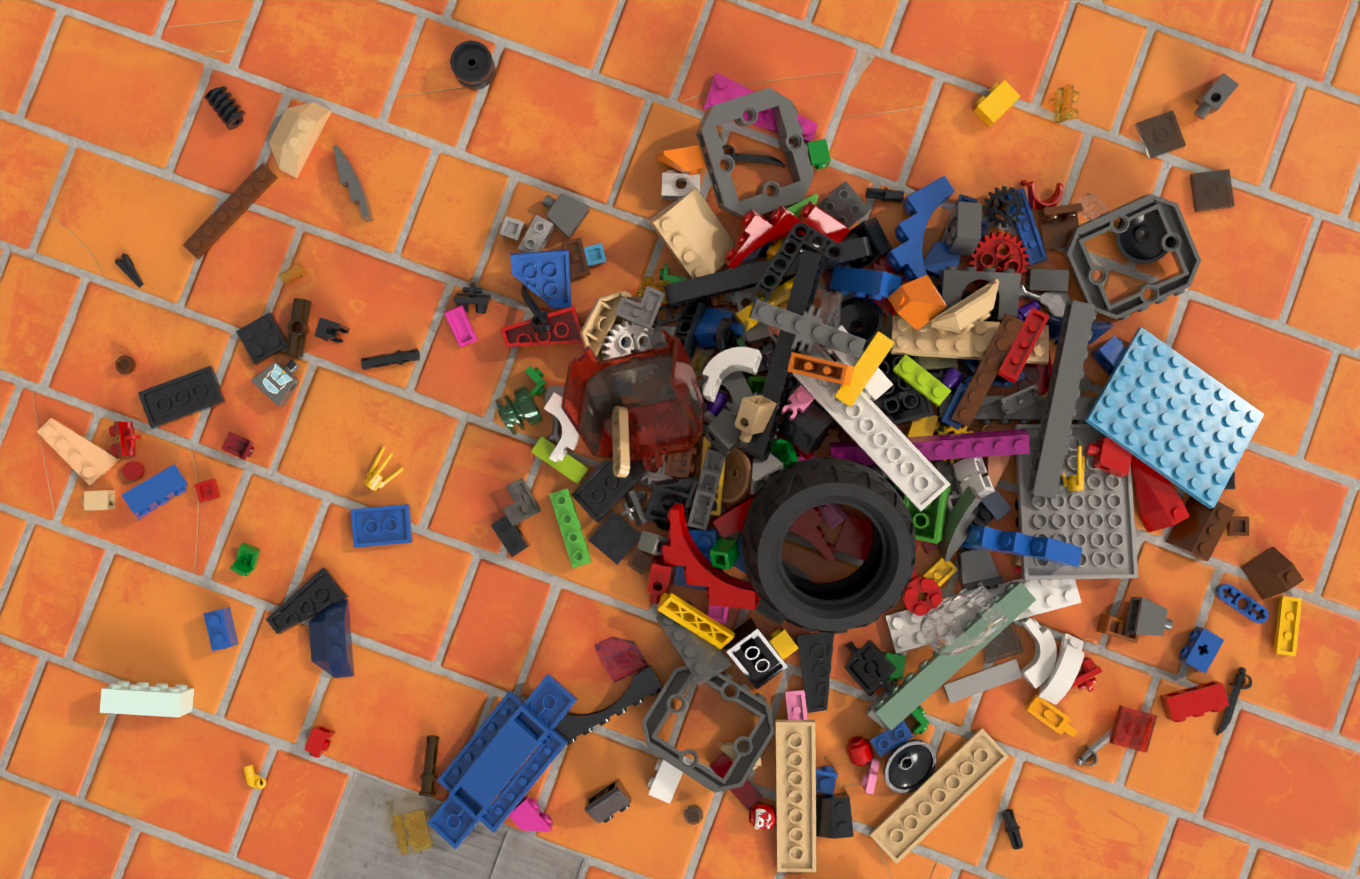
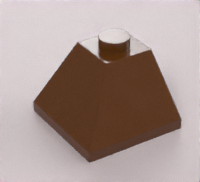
M1275 547L1269 548L1241 567L1262 600L1286 592L1304 581L1294 564Z

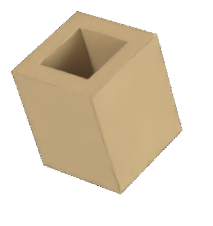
M115 490L84 491V496L82 497L84 511L115 510Z

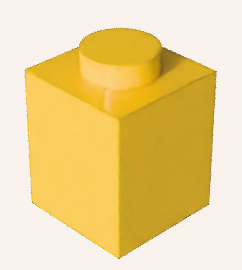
M777 628L769 634L771 637L768 640L783 660L798 649L784 628L781 630Z

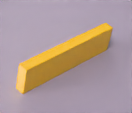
M878 331L855 364L850 386L841 385L834 397L851 408L895 342Z

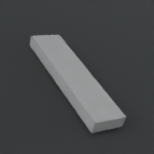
M1013 658L943 684L949 703H953L1022 678L1023 676L1017 660Z

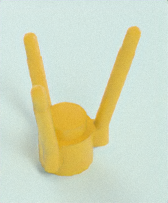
M1078 446L1077 475H1069L1068 480L1065 472L1061 476L1063 487L1068 486V491L1084 490L1085 457L1082 456L1081 446Z
M382 447L372 467L365 475L367 478L363 481L366 486L374 491L378 487L382 489L386 483L403 471L401 467L382 481L384 477L380 473L393 456V453H389L377 471H374L383 455L385 447Z

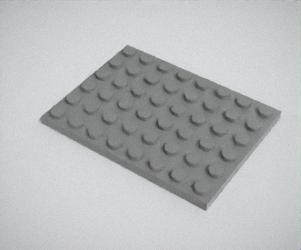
M1041 424L1014 425V430L1025 429L1029 434L1030 454H1016L1020 533L1033 537H1048L1082 547L1079 567L1064 566L1021 556L1022 580L1138 578L1131 464L1129 475L1121 478L1092 465L1094 456L1085 454L1086 444L1096 445L1097 439L1107 436L1090 424H1071L1072 434L1068 437L1067 442L1068 453L1064 456L1063 461L1064 472L1067 480L1069 475H1077L1078 446H1081L1082 456L1085 457L1084 490L1068 491V486L1063 487V480L1060 476V492L1056 495V499L1027 493Z

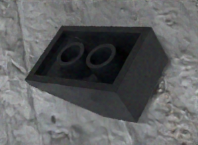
M752 618L732 631L735 633L734 638L724 646L725 651L756 689H759L788 667Z

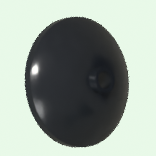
M1154 211L1129 221V227L1125 232L1115 233L1118 250L1126 259L1132 262L1148 264L1161 259L1168 253L1167 251L1160 250L1157 246V238L1162 234V230ZM1121 220L1118 222L1116 229L1121 226ZM1140 231L1144 232V236L1142 238L1138 236ZM1168 237L1165 241L1167 247H1170L1173 243L1171 237Z
M853 297L843 301L832 311L827 325L836 329L842 325L849 334L865 339V347L872 341L878 331L881 333L884 317L882 310L873 300L866 297Z
M919 739L908 740L895 747L888 755L883 767V777L886 784L893 791L899 793H908L916 790L934 772L936 766L934 749L927 742Z

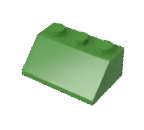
M950 486L921 512L904 496V503L914 523L916 540L935 544L942 541Z

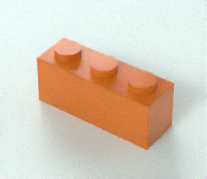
M792 352L787 372L850 386L854 366Z

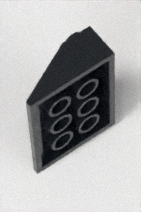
M890 352L885 356L878 368L893 385L873 403L895 426L933 416L934 412L931 401L893 371L904 355H894ZM907 355L921 366L918 356Z

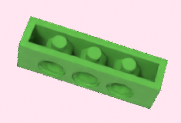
M567 488L549 494L572 568L591 563L592 558L570 489Z

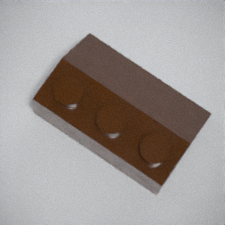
M1190 496L1185 504L1190 517L1174 525L1166 543L1200 561H1209L1235 510L1217 501L1214 508L1209 509Z

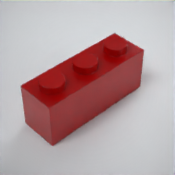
M1211 681L1160 695L1166 718L1176 723L1185 721L1186 717H1201L1205 715V712H1219L1223 710V707L1229 706L1224 685L1218 681Z

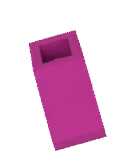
M529 796L524 798L509 815L520 830L549 832L553 826L551 817L547 813L543 814L539 809V803Z

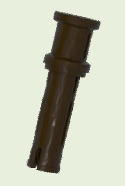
M428 735L424 772L420 775L422 779L421 791H419L418 795L434 797L436 796L435 781L438 779L436 763L439 736Z

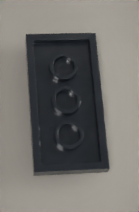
M213 366L205 367L138 392L150 428L152 429L225 402Z
M630 445V470L626 478L614 475L612 452L571 494L596 522H600L651 469L647 462Z

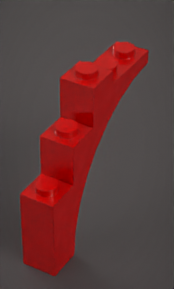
M811 201L802 207L799 216L780 205L778 209L773 211L770 220L751 209L741 220L740 225L744 232L739 234L733 248L726 252L724 261L731 269L736 268L755 249L770 241L787 237L793 226L797 223L807 224L836 243L842 242L850 229L843 222ZM801 230L795 232L796 235H805Z
M751 495L711 519L722 538L743 529L747 511L753 501ZM816 506L801 514L792 523L788 531L796 533L811 542L824 558L831 562L836 559L833 555L835 550L830 542L826 544L823 537L825 534L821 527H816V525L822 522L819 518L822 514Z
M675 503L668 511V521H670L669 540L661 548V557L664 559V564L685 566L684 577L686 578V585L707 587L706 596L709 598V605L755 610L760 602V598L751 583L732 577L717 567H712V563L699 550L689 533L683 504Z

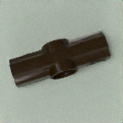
M294 298L291 320L287 325L289 331L285 353L287 356L303 358L306 336L310 331L308 325L312 303L310 300ZM301 323L302 329L296 333L295 327Z

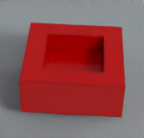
M216 479L194 484L199 503L220 497Z

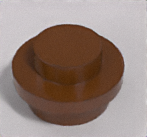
M124 355L117 359L115 366L119 373L128 375L135 370L136 363L132 357Z

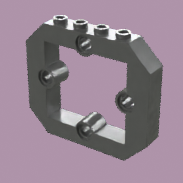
M766 88L706 109L695 133L720 209L742 220L743 216L749 213L751 209L762 215L778 209L780 205L785 207L804 199L814 178V167L808 157V146L803 140L802 126L798 123L797 109L791 100L771 88ZM772 108L780 135L779 147L785 152L793 183L780 187L775 181L763 182L758 185L756 195L738 200L730 174L734 170L735 162L731 156L724 154L716 126L734 120L738 126L746 127L757 121L758 112ZM743 112L748 114L747 121L743 118ZM790 138L793 140V147L789 145ZM720 161L725 163L724 170L720 168ZM767 186L771 190L770 196L766 194Z
M1153 194L1143 195L1074 227L1063 253L1084 302L1096 305V312L1119 320L1130 317V313L1136 310L1141 312L1148 309V305L1154 302L1156 304L1162 303L1167 300L1166 297L1172 294L1177 296L1184 293L1185 289L1191 286L1201 262L1178 203ZM1154 211L1162 230V234L1157 238V246L1162 251L1171 252L1179 272L1152 284H1141L1137 287L1136 291L1109 302L1102 286L1108 277L1107 270L1102 266L1093 265L1084 242L1107 231L1123 233L1128 229L1129 221ZM1116 218L1121 220V226L1118 229L1113 225ZM1168 237H1171L1173 240L1170 247H1167L1165 244ZM1095 270L1100 272V277L1097 280L1092 278V273ZM1149 288L1151 295L1145 299L1143 293Z
M686 666L675 668L642 721L648 750L714 793L742 787L775 733L770 707L765 702L767 698L759 693H756V695L749 692L750 688L741 682L739 685L733 682V677L726 672H723V674L719 673L705 682L706 685L719 692L724 701L735 702L760 718L749 737L740 736L734 741L733 750L737 757L723 779L699 764L698 755L694 750L685 749L681 752L657 737L671 713L679 715L686 708V701L682 695L693 677ZM727 687H733L735 695L728 697L725 695L724 690ZM674 699H679L682 702V706L678 710L671 707V702ZM740 741H745L748 744L746 752L738 750L737 744ZM686 754L694 756V762L691 765H686L683 762V757Z

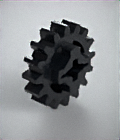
M1002 186V190L996 187L995 193L989 192L990 199H984L987 205L983 206V209H987L984 216H990L988 222L992 223L995 221V227H998L1001 223L1002 228H1006L1007 223L1009 226H1014L1013 221L1020 222L1018 216L1025 214L1021 211V208H1026V205L1021 204L1025 198L1018 197L1021 192H1014V187H1010L1007 190V186ZM1004 194L1011 195L1013 199L1008 200ZM1003 203L1007 204L1005 210H1001V208L1004 206ZM1001 214L1004 220L998 219L995 215Z

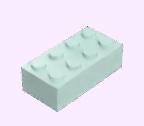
M117 681V683H111L108 687L101 689L100 713L181 717L193 710L194 688H187L186 684H176L175 687H168V683H156V686H151L149 682L130 684V681Z

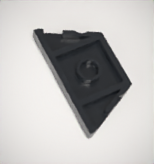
M692 476L655 481L644 517L654 522L662 531L665 529L668 532L670 528V521H668L669 509L675 503L683 504L684 515H686L698 482V477Z

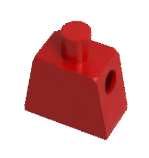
M1108 437L1097 439L1096 445L1086 444L1085 454L1094 456L1092 462L1094 467L1120 478L1129 475L1132 454Z
M655 555L647 592L651 593L649 602L659 604L660 597L667 593L672 565L664 564L663 557Z

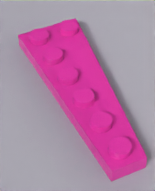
M715 72L704 110L713 105L754 93V91ZM772 108L758 112V119L752 125L779 134ZM743 112V118L747 121L748 114ZM797 114L798 123L803 129L802 136L804 142H812L818 124Z

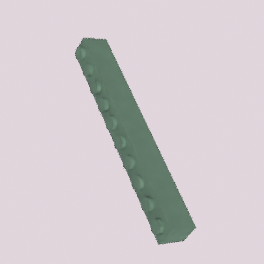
M1010 582L1004 588L1005 592L994 596L990 600L991 604L986 609L983 607L975 614L977 616L975 619L965 622L958 634L954 633L947 639L948 643L935 649L932 653L933 656L929 660H923L918 665L919 669L916 672H910L904 677V682L900 686H894V691L885 700L881 698L875 703L874 706L876 708L873 712L888 729L892 731L1036 601L1035 597L1021 582Z

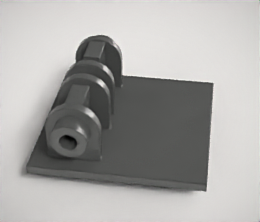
M847 181L843 182L817 205L843 222L848 228L870 211Z

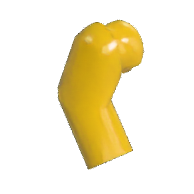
M253 765L243 767L246 782L249 786L258 790L266 786V780L255 774Z

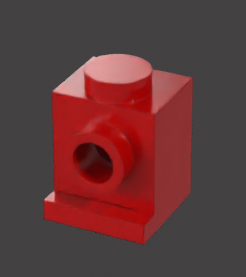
M319 725L315 726L311 731L305 751H308L309 755L320 758L324 751L327 752L331 744L329 739L336 732Z

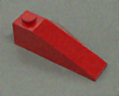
M1132 455L1131 471L1132 478L1135 481V497L1138 500V516L1146 531L1149 533L1168 528L1190 517L1170 481Z

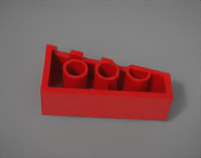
M575 306L549 313L546 320L551 326L550 331L535 332L531 319L500 328L505 346L583 343L580 334L582 328Z

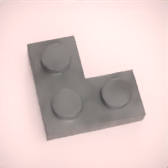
M647 286L640 303L622 296L615 316L650 330L665 293Z
M523 478L506 486L515 503L507 506L503 511L512 526L541 511Z

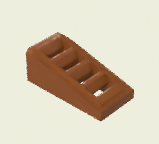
M1103 613L1100 615L1097 632L1136 644L1139 637L1137 634H1130V637H1128V634L1124 633L1127 620Z

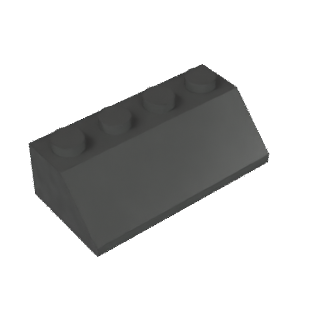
M663 613L656 617L661 629L698 686H701L732 665L722 649L720 650Z

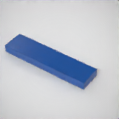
M1021 188L1014 192L1020 191L1021 193L1018 197L1025 198L1021 202V204L1026 205V208H1021V211L1025 214L1018 216L1020 222L1013 221L1019 241H1022L1021 247L1027 248L1023 253L1029 254V257L1025 259L1027 262H1030L1028 266L1048 259L1025 190ZM1004 194L1008 200L1013 199L1011 195Z

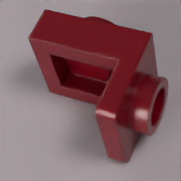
M229 431L221 449L245 461L246 457L252 455L254 447L251 440Z

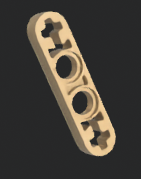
M615 406L612 412L613 472L617 477L626 478L630 470L628 409Z

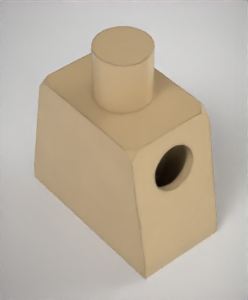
M762 395L743 398L735 421V427L742 430L739 439L744 442H750L753 434L762 433L777 403Z

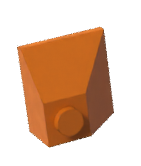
M700 145L666 150L656 155V160L681 173L688 172V175L699 174V170L705 168Z
M928 275L901 285L888 297L895 311L916 330H920L947 307Z

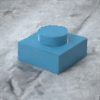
M602 243L583 247L588 267L607 263Z

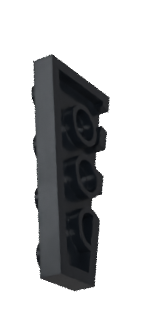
M323 567L275 610L266 621L276 634H282L349 596L327 568Z
M814 632L796 635L807 712L827 710L834 634Z

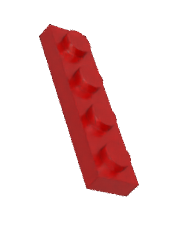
M1033 307L1031 308L997 375L1016 383L1050 317L1049 315Z

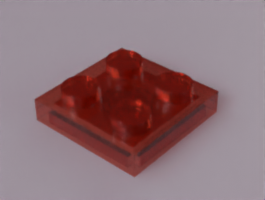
M1119 705L1109 742L1147 753L1157 715Z

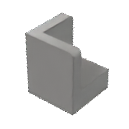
M505 216L499 234L504 239L507 237L518 241L526 225L522 221Z

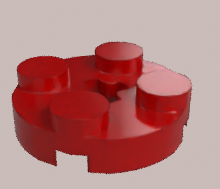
M915 576L905 586L902 601L910 612L918 616L927 615L935 611L941 604V589L933 579ZM920 591H922L923 593L926 592L925 598L923 600L917 599V597H919L918 593Z

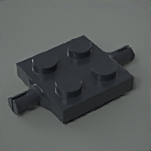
M868 640L859 649L850 641L846 647L853 655L844 668L868 696H872L880 687H882L887 695H890L894 689L888 684L887 680L897 668L872 640Z

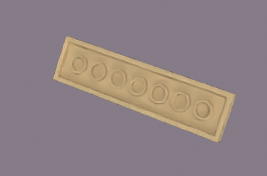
M893 315L891 340L895 343L892 346L891 354L981 360L1000 322L976 321L973 323L974 327L966 332L961 330L955 333L932 328L928 323L920 330H916L901 316ZM1045 325L1026 363L1048 364L1049 325Z
M776 720L777 872H816L815 720Z
M980 727L927 780L879 823L869 835L896 864L899 863L1009 756Z

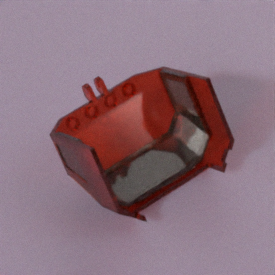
M662 329L661 333L668 344L667 346L598 361L592 349L588 346L583 350L585 354L578 360L574 358L569 363L561 408L593 456L613 462L612 412L615 406L628 409L630 462L643 459L644 469L650 470L652 466L651 457H655L656 467L661 468L663 465L662 455L692 449L703 432L705 402L690 358L678 337L671 336L666 330Z

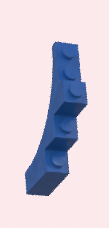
M945 175L911 194L903 202L905 213L911 217L899 223L894 230L896 238L903 244L891 250L886 258L889 267L894 269L896 273L903 269L904 276L908 281H913L927 275L922 253L923 235L927 222L936 208L948 200L955 192Z
M986 526L968 527L967 529L970 534L960 546L1014 554L1075 567L1080 565L1082 547L1052 538L1033 537L1019 532L1000 531Z

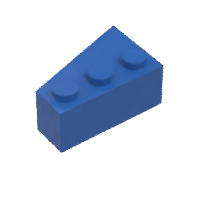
M174 464L122 494V497L139 521L158 507L168 503L174 496H180L187 491L186 488L189 486Z

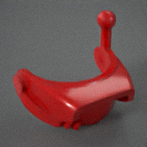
M1021 181V185L1028 188V200L1031 209L1042 210L1045 207L1056 206L1063 197L1064 187L1061 183L1056 184L1055 192L1050 198L1040 201L1035 195L1034 182Z

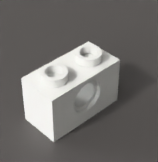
M668 170L666 173H662V200H677L694 188H697L700 192L701 174L688 175V172L682 174L675 170ZM679 181H683L686 183V187L679 189L676 187V184Z

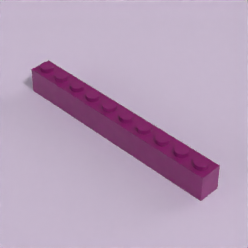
M1025 429L906 437L928 461L1030 454L1029 434ZM855 441L829 443L830 457L847 459L863 465L875 464Z

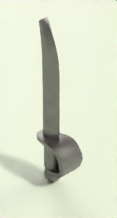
M1126 713L1115 726L1091 746L1086 744L1087 750L1079 756L1080 758H1076L1075 763L1086 766L1096 765L1098 761L1096 752L1124 728L1129 713ZM1093 755L1094 761L1091 764H1087L1085 761Z

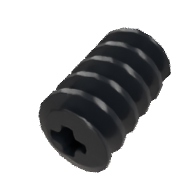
M226 86L217 87L210 90L204 98L208 100L209 105L217 112L218 117L222 118L221 120L226 124L227 129H235L243 123V116L246 113L244 110L239 111L241 108L240 104L234 105L236 99H230L232 96L230 92L225 93L227 91Z

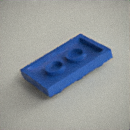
M410 504L351 509L354 548L413 542Z

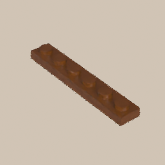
M262 163L183 246L197 259H200L278 177Z
M1007 313L1004 314L951 419L970 427L1024 321Z

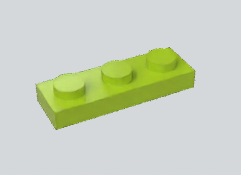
M906 354L893 369L896 374L937 407L940 406L951 392L949 388Z

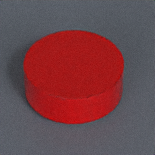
M130 461L124 465L123 475L128 480H139L144 475V467L139 462Z

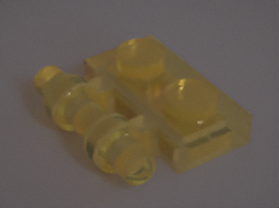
M425 808L405 813L406 821L401 820L400 814L393 816V830L397 834L398 841L396 843L397 847L400 848L401 855L409 853L408 846L412 845L413 853L433 848L434 845L430 828L427 824L428 819ZM405 828H408L410 838H405Z

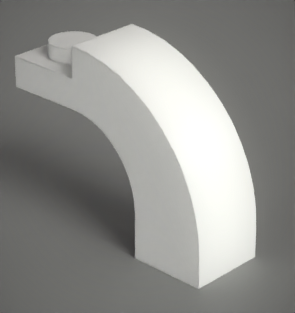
M735 347L717 354L706 365L702 373L707 381L702 388V393L706 400L715 401L721 382L730 373L744 371L756 375L762 360L760 351L748 347Z
M554 392L544 409L556 416L562 426V437L549 457L557 463L558 460L562 461L568 451L565 449L567 447L573 451L576 448L579 440L580 425L572 406Z
M1027 617L1023 618L1020 622L1034 640L1035 654L1033 659L1020 671L1030 686L1036 689L1052 673L1057 659V648L1050 630L1044 627L1039 630L1041 628L1039 623L1034 618Z
M1067 633L1062 637L1054 669L1047 680L1041 684L1038 697L1056 705L1066 695L1080 670L1084 658V652H1082L1083 641Z

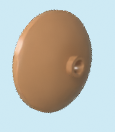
M737 446L725 458L721 500L725 503H733L742 499L748 492L751 484L752 469L750 461L745 452Z

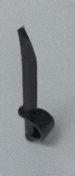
M724 145L722 147H730L733 153L724 152V154L731 156L734 161L785 166L783 162L771 156L735 153V149L731 145Z
M523 284L521 293L525 303L534 314L531 319L534 331H550L551 326L546 320L548 314L540 311L528 293L525 284Z
M1244 667L1238 669L1239 673L1236 675L1234 684H1229L1233 686L1228 700L1229 706L1225 709L1223 719L1216 732L1217 736L1231 722L1240 690H1246L1252 686V679L1249 675L1245 674L1246 669ZM1246 676L1248 678V684L1246 686H1242L1244 677Z

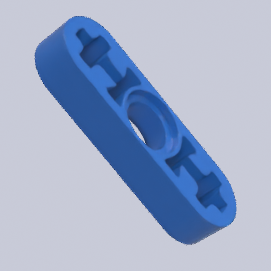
M1220 584L1217 586L1215 593L1219 600L1252 622L1264 623L1267 621L1269 613L1265 607L1230 584ZM1223 589H1228L1227 592L1234 597L1224 596ZM1240 598H1244L1247 603L1243 609H1240L1237 605ZM1250 610L1260 611L1261 617H1256L1257 615Z

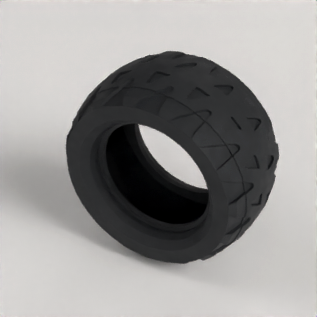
M818 457L800 461L784 468L761 487L753 499L744 520L741 549L750 583L756 594L769 609L780 618L801 629L811 632L816 630L823 633L838 634L846 633L848 629L866 627L874 623L881 614L893 608L901 599L903 589L911 580L915 566L916 535L914 523L906 504L894 487L879 473L851 460L835 457ZM836 503L852 506L865 513L872 523L873 539L871 549L863 564L849 576L830 583L810 582L793 574L782 562L781 552L785 535L792 523L807 510L819 505Z

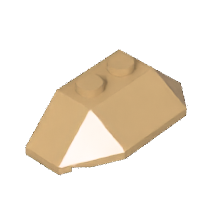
M314 102L286 108L269 141L281 171L298 178L331 110Z
M993 280L930 320L928 325L932 328L958 333L961 330L966 332L973 328V323L977 320H980V322L986 320L991 316L990 312L994 308L999 280Z
M626 291L597 298L580 332L589 360L604 368L607 362L603 361V358L607 357V354L602 353V351L606 350L607 347L602 344L608 343L605 336L612 335L609 330H616L615 324L622 326V321L628 322V320L615 316L621 297L623 296L637 303L639 299Z

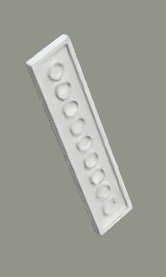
M815 342L809 355L805 354V350L801 353L802 355L835 362ZM793 373L797 381L920 512L951 485L863 391L852 407L849 408L834 397L842 384Z
M1022 578L1012 580L1014 583L1021 582L1036 599L1014 621L1081 603L1075 579L1049 581L1022 580ZM1012 581L998 584V588L987 590L986 587L979 589L980 592L964 593L943 599L937 609L927 615L918 616L908 609L885 615L895 653L947 640L952 634H958L965 622L975 619L977 617L975 614L983 607L986 609L991 604L990 600L994 596L1005 592L1004 588Z

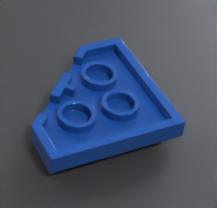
M568 249L510 254L511 273L513 276L543 299L551 308L572 307Z

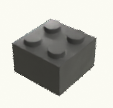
M959 201L956 208L952 209L951 217H948L947 229H950V235H947L946 246H949V254L972 256L981 240L982 204Z

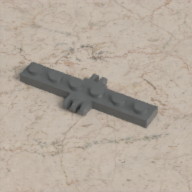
M755 299L749 318L794 334L790 348L795 349L799 342L797 351L802 352L804 346L807 345L805 354L809 355L815 342L860 358L866 340L821 323L823 317H820L822 308L817 307L815 313L812 314L815 306L810 304L808 310H804L802 315Z

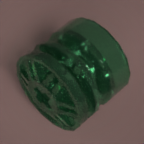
M525 385L513 390L514 400L507 394L504 395L507 404H504L500 397L495 399L499 416L513 435L518 434L517 424L522 431L525 430L524 420H527L531 426L543 421L542 415Z

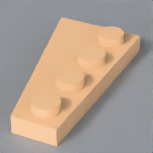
M50 418L37 431L89 486H93L120 460L117 456L90 442L89 439L77 434L74 430L54 418Z

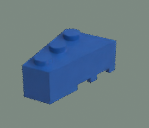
M834 267L830 289L836 290L838 295L843 296L853 293L854 297L865 298V295L870 296V299L881 300V298L888 299L902 285L903 277L884 271Z

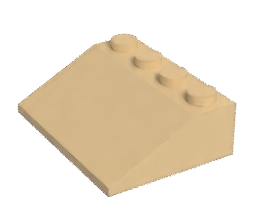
M694 188L650 221L689 279L715 273L726 263L724 261L726 252L735 245L697 188Z

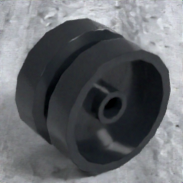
M472 40L462 42L456 46L451 54L450 64L459 83L472 90L483 89L488 86L494 79L496 71L494 60L488 48L482 43Z

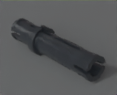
M418 348L407 351L396 350V352L361 358V366L363 370L393 364L403 365L406 362L419 361L420 353Z

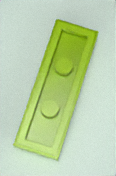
M541 436L531 452L579 484L589 468L569 454H566L562 461L554 462L549 457L556 445Z

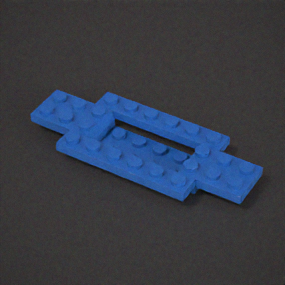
M551 674L545 676L525 702L512 691H509L437 780L450 793L449 797L427 824L455 850L462 844L479 821L495 833L567 745L568 741L554 729L578 698Z

